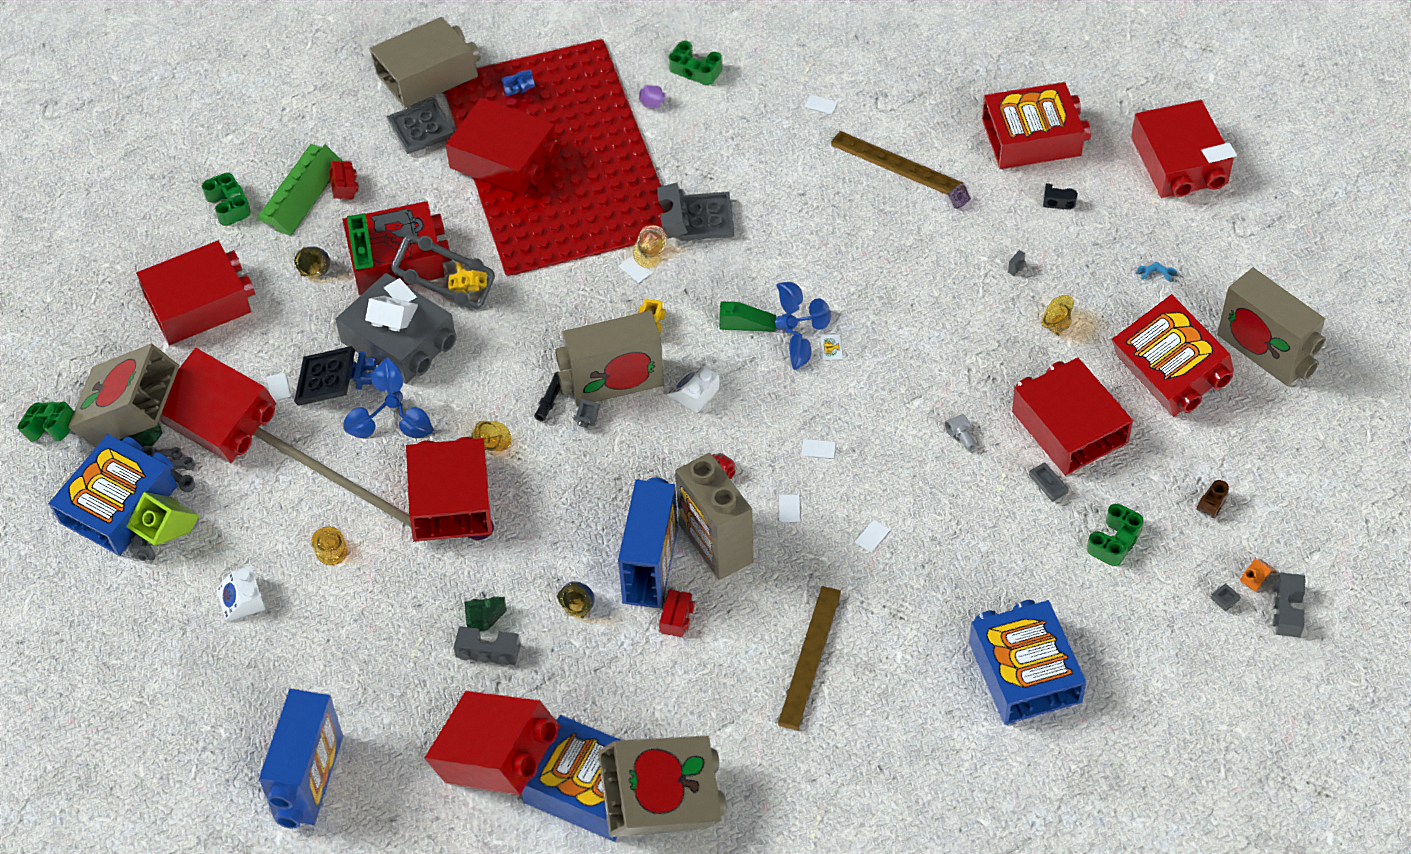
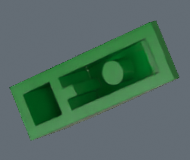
M366 214L347 216L355 270L373 268Z
M721 301L720 330L775 332V314L741 302Z

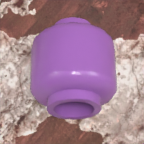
M645 85L644 88L640 89L639 102H642L644 107L658 108L661 103H664L665 93H662L660 86Z

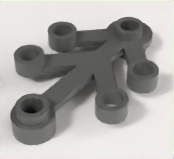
M152 446L143 447V453L151 457L155 452L171 457L172 460L170 461L173 463L174 468L184 467L186 470H192L195 467L192 457L181 459L182 452L178 447L158 451ZM174 469L171 470L175 481L179 484L182 491L189 493L194 490L195 481L192 476H182Z

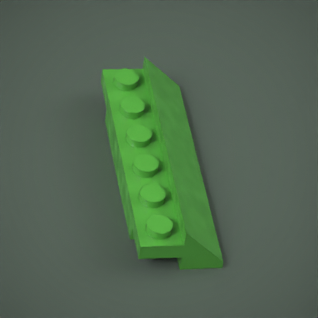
M310 144L258 215L259 221L274 226L277 232L292 236L329 184L331 162H343V160L326 144L323 147Z

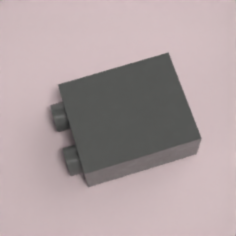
M385 273L336 317L335 320L340 341L348 347L352 346L357 353L359 351L365 352L366 357L375 358L377 366L388 357L400 370L403 383L407 384L416 375L421 376L425 374L430 368L432 360L441 351H449L454 346L457 335L454 329L452 314L411 288L409 289L417 298L410 302L418 304L407 328L400 329V331L389 330V326L377 327L371 325L372 322L365 321L369 298L379 296L391 297L383 287L397 279Z

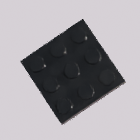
M349 346L304 356L294 402L300 406L346 396L355 349Z

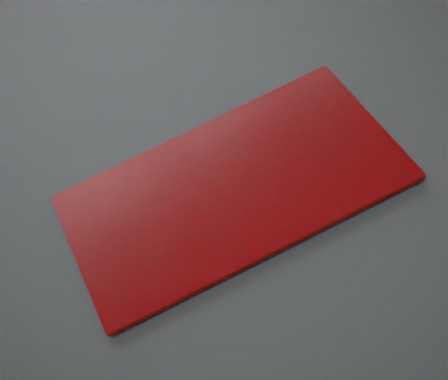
M603 39L476 68L478 77L444 91L456 129L480 98H484L553 123L556 140L561 143L558 157L554 161H547L543 167V175L539 183L536 185L531 184L523 195L473 177L506 276L666 237L662 228L660 214L669 211L663 212L658 200L657 188L661 187V183ZM523 70H531L535 87L527 89L525 93L518 92L506 96L502 79L507 76L516 75Z

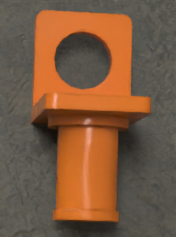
M1255 558L1251 565L1245 569L1246 571H1244L1240 581L1253 591H1257L1268 575L1276 573L1277 570L1264 560Z

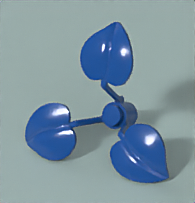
M793 282L777 283L776 286L779 291L781 306L786 314L778 316L775 324L778 330H785L786 333L793 334L789 343L792 368L796 370L810 360L812 350L808 339H802V334L791 329L797 326L798 321L812 319L813 328L822 330L830 322L831 311L823 299L817 298L812 300L809 305L811 316L796 318L791 314L799 310V305L803 301L802 290Z
M388 357L375 368L371 376L372 383L377 390H387L388 394L385 397V402L370 416L365 408H355L347 414L343 423L346 433L357 438H367L375 431L376 425L372 418L385 406H388L389 408L399 407L400 416L403 418L399 422V428L406 436L421 438L430 435L434 431L427 413L422 409L412 407L404 415L403 403H401L403 394L400 391L403 386V377L396 364Z

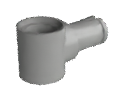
M964 414L945 421V428L951 437L955 436L957 439H960L967 451H972L976 448L977 443L969 433L970 424Z

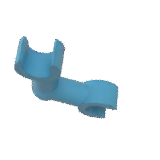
M1159 262L1149 266H1139L1137 269V273L1145 272L1142 274L1141 279H1146L1149 273L1154 271L1164 274V278L1167 281L1172 280V276L1169 274L1174 276L1177 274L1176 269L1166 268Z

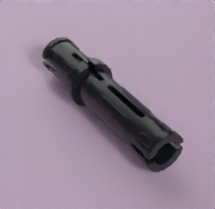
M558 372L554 373L544 397L540 399L539 407L534 414L535 419L540 422H544L549 411L553 409L554 400L561 388Z

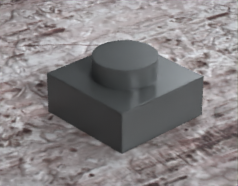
M1019 250L1009 261V274L1015 276L1018 271H1022L1025 267L1026 261L1023 251Z
M1226 583L1211 595V599L1225 612L1236 604L1241 597Z

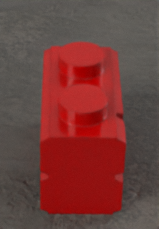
M332 161L329 175L334 199H353L355 192L358 193L359 183L355 182L357 177L356 169H353L352 162Z
M672 589L668 590L659 621V632L661 634L683 637L685 630H689L691 619L688 617L690 613H694L695 602L692 601L691 593Z

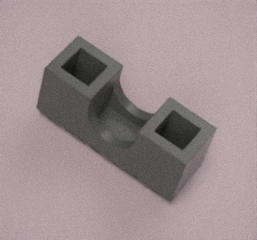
M678 182L658 187V200L663 212L669 211L660 214L662 228L667 239L687 234V226L690 223L688 216L685 215L688 209L683 199H686L684 189H680Z
M1281 572L1279 579L1274 582V592H1277V597H1274L1273 609H1276V614L1273 615L1272 625L1276 626V635L1301 638L1304 629L1305 610L1294 608L1290 603H1302L1305 594V575Z
M459 626L454 643L456 658L462 660H479L483 663L494 662L505 666L516 665L521 643L519 634L499 631L498 637L493 643L484 644L481 643L479 629Z

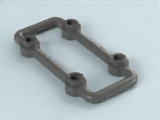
M407 234L403 238L391 266L393 273L403 277L405 283L410 285L416 283L453 299L459 307L468 306L473 309H479L483 306L495 279L494 271L484 266L480 259L470 260L434 244L429 236L419 237L414 234ZM410 241L418 244L422 251L432 250L468 266L470 271L486 272L488 275L487 287L481 290L477 302L469 299L465 292L455 293L419 277L415 270L409 269L405 271L400 269L399 265Z

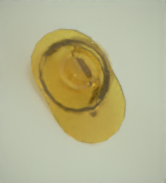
M650 225L641 230L633 251L634 260L641 267L650 268L659 262L667 240L662 228Z
M1062 295L1053 299L1042 318V326L1049 328L1057 336H1060L1063 331L1068 329L1072 323L1073 298L1069 295Z
M479 421L470 436L473 439L484 438L485 450L503 451L511 444L509 429L503 423L497 421Z
M322 527L311 538L315 554L323 564L336 565L345 559L348 552L347 545L342 533L337 528Z

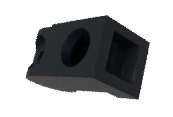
M1045 184L1043 207L1054 209H1073L1076 207L1078 197L1076 190L1072 188H1052L1053 184Z

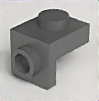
M581 399L577 415L573 416V420L581 427L595 426L600 404Z
M136 533L131 539V549L135 559L141 561L155 560L152 547L147 546L148 541Z

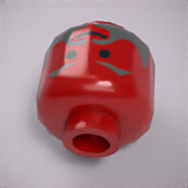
M723 453L713 454L712 456L729 479H731L736 472L734 460Z

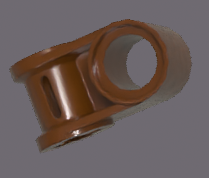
M1223 480L1214 481L1200 499L1196 510H1202L1215 519L1227 500L1229 485Z

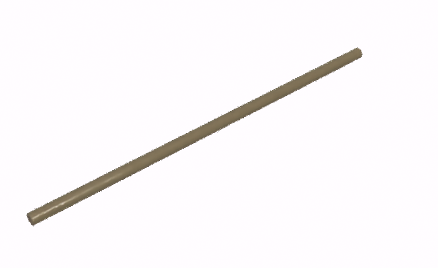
M260 427L253 434L411 527L409 514Z

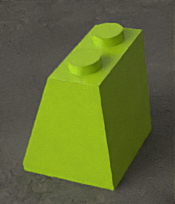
M143 492L126 527L157 546L190 533L199 514L172 497Z

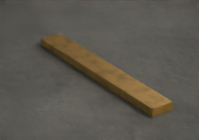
M839 131L831 141V146L953 198L963 188V182L845 132Z
M825 586L821 587L778 726L799 730L839 603L841 590Z

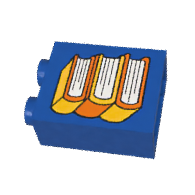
M107 434L48 504L61 525L120 556L130 545L132 537L135 536V532L126 526L143 492L169 497L178 487L171 473V470L174 468L173 463L161 453L155 452L152 457L143 453V447L130 437L126 436L120 441Z
M652 477L647 481L635 479L618 557L622 604L661 609L663 607L678 533L675 484H670L665 479L659 477Z
M1024 600L1016 604L1010 611L997 614L994 610H988L980 613L975 617L974 621H971L969 644L1004 725L1083 702L1086 680L1049 600L1035 603L1034 600Z
M289 688L259 776V781L273 818L282 827L297 829L301 823L315 825L343 739L331 695Z
M559 715L556 720L560 725L557 737L549 745L538 764L536 774L528 781L522 792L523 802L615 842L618 836L610 837L598 751L614 741L622 740Z

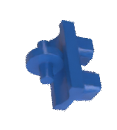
M523 70L516 75L507 76L502 79L506 96L518 92L525 93L527 89L535 87L531 70Z
M360 351L357 363L353 361L350 379H354L357 382L356 390H362L363 385H372V372H366V370H375L376 368L375 358L366 357L365 352Z

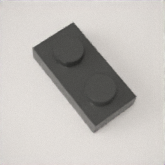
M1046 462L1029 471V476L1052 502L1068 493L1069 488Z

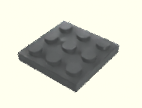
M436 99L387 116L388 122L406 154L448 140L454 133Z
M729 191L686 195V199H683V201L687 205L688 212H685V215L688 216L690 225L687 226L688 233L680 235L681 241L734 236Z

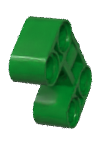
M681 41L669 55V69L671 73L686 79L696 81L702 85H711L723 70L722 55L719 52H710L704 60L694 59L691 42Z
M222 173L202 183V189L207 202L214 203L222 199L226 200L215 207L217 218L221 225H231L249 217L251 211L248 200L233 174Z
M64 401L37 402L28 408L17 428L30 442L38 440L44 431L58 442L63 440L71 429L68 428L74 410Z
M1118 503L1110 505L1106 524L1111 529L1117 531V533L1111 537L1100 531L1092 532L1089 536L1087 552L1108 565H1120L1141 534L1144 522L1142 515Z

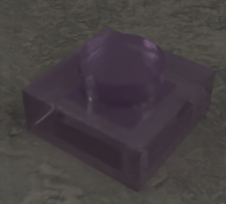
M964 184L957 185L948 193L955 209H960L971 200Z

